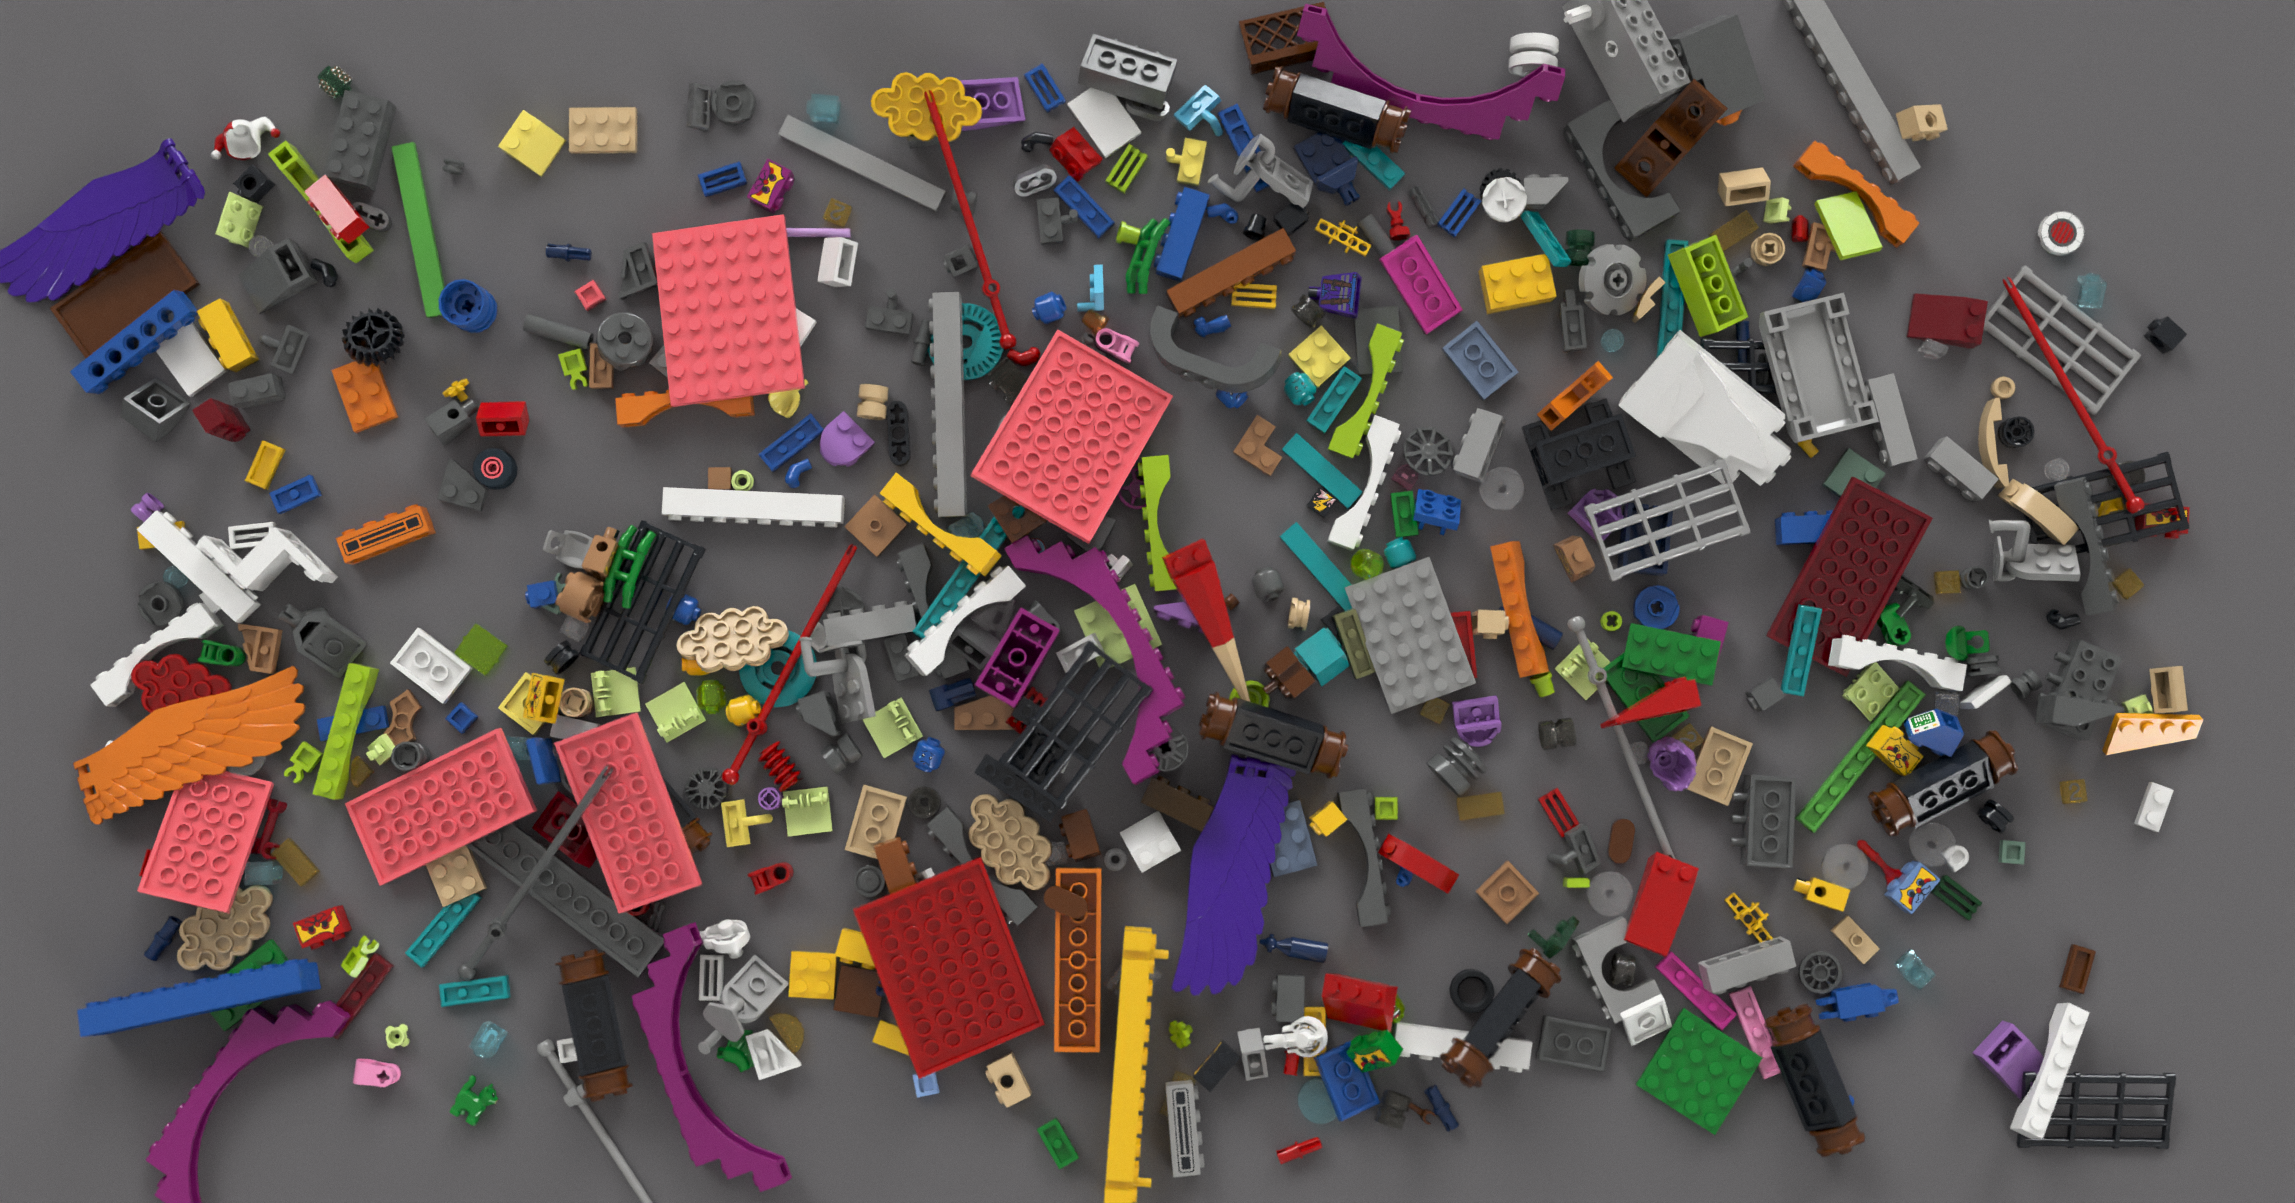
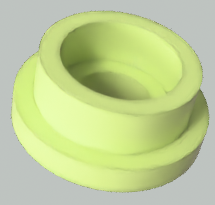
M740 470L732 476L731 483L736 491H750L754 485V478L748 471ZM741 478L747 479V483L744 486L739 484Z

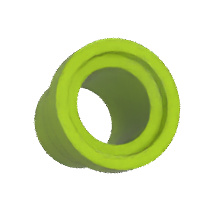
M1121 221L1116 243L1121 244V242L1136 245L1140 229Z
M1551 671L1534 675L1529 679L1531 684H1534L1539 697H1545L1555 692L1551 680Z

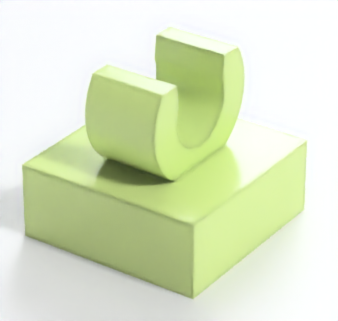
M1782 197L1767 200L1763 222L1771 224L1790 221V218L1787 217V211L1791 210V206L1788 205L1789 199Z
M2146 694L2122 702V706L2125 707V713L2154 714Z
M387 734L380 735L367 747L369 752L366 755L371 761L376 760L379 765L385 764L391 759L395 745Z

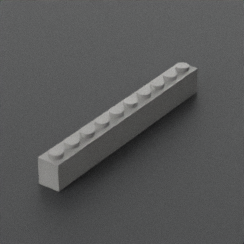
M1783 0L1784 7L1794 17L1795 26L1804 34L1806 45L1815 53L1817 64L1821 68L1823 67L1826 72L1828 83L1834 86L1837 91L1839 102L1847 108L1850 121L1856 124L1860 131V138L1864 143H1867L1873 160L1880 165L1884 179L1893 185L1921 168L1906 140L1902 139L1899 128L1825 1Z
M960 292L932 293L933 299H929V311L933 312V321L929 322L930 334H933L934 343H930V355L934 357V365L930 369L931 379H935V388H931V399L935 401V410H932V423H936V432L932 433L933 446H936L937 454L933 455V467L937 468V477L933 479L934 490H937L938 499H934V511L938 513V517H967L962 294Z

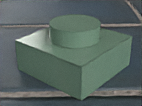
M2000 840L1998 862L2024 865L2026 842Z

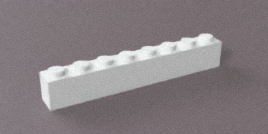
M663 487L662 514L668 516V520L682 521V517H690V521L704 522V518H713V522L726 523V519H735V523L748 524L749 520H757V524L771 525V521H780L779 525L793 526V522H802V526L815 527V523H824V527L837 528L838 524L844 523L845 497L842 495Z

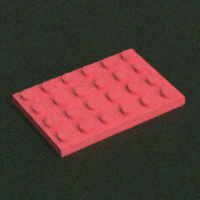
M225 771L220 775H203V779L199 782L184 783L183 788L174 790L137 891L229 914L274 783Z

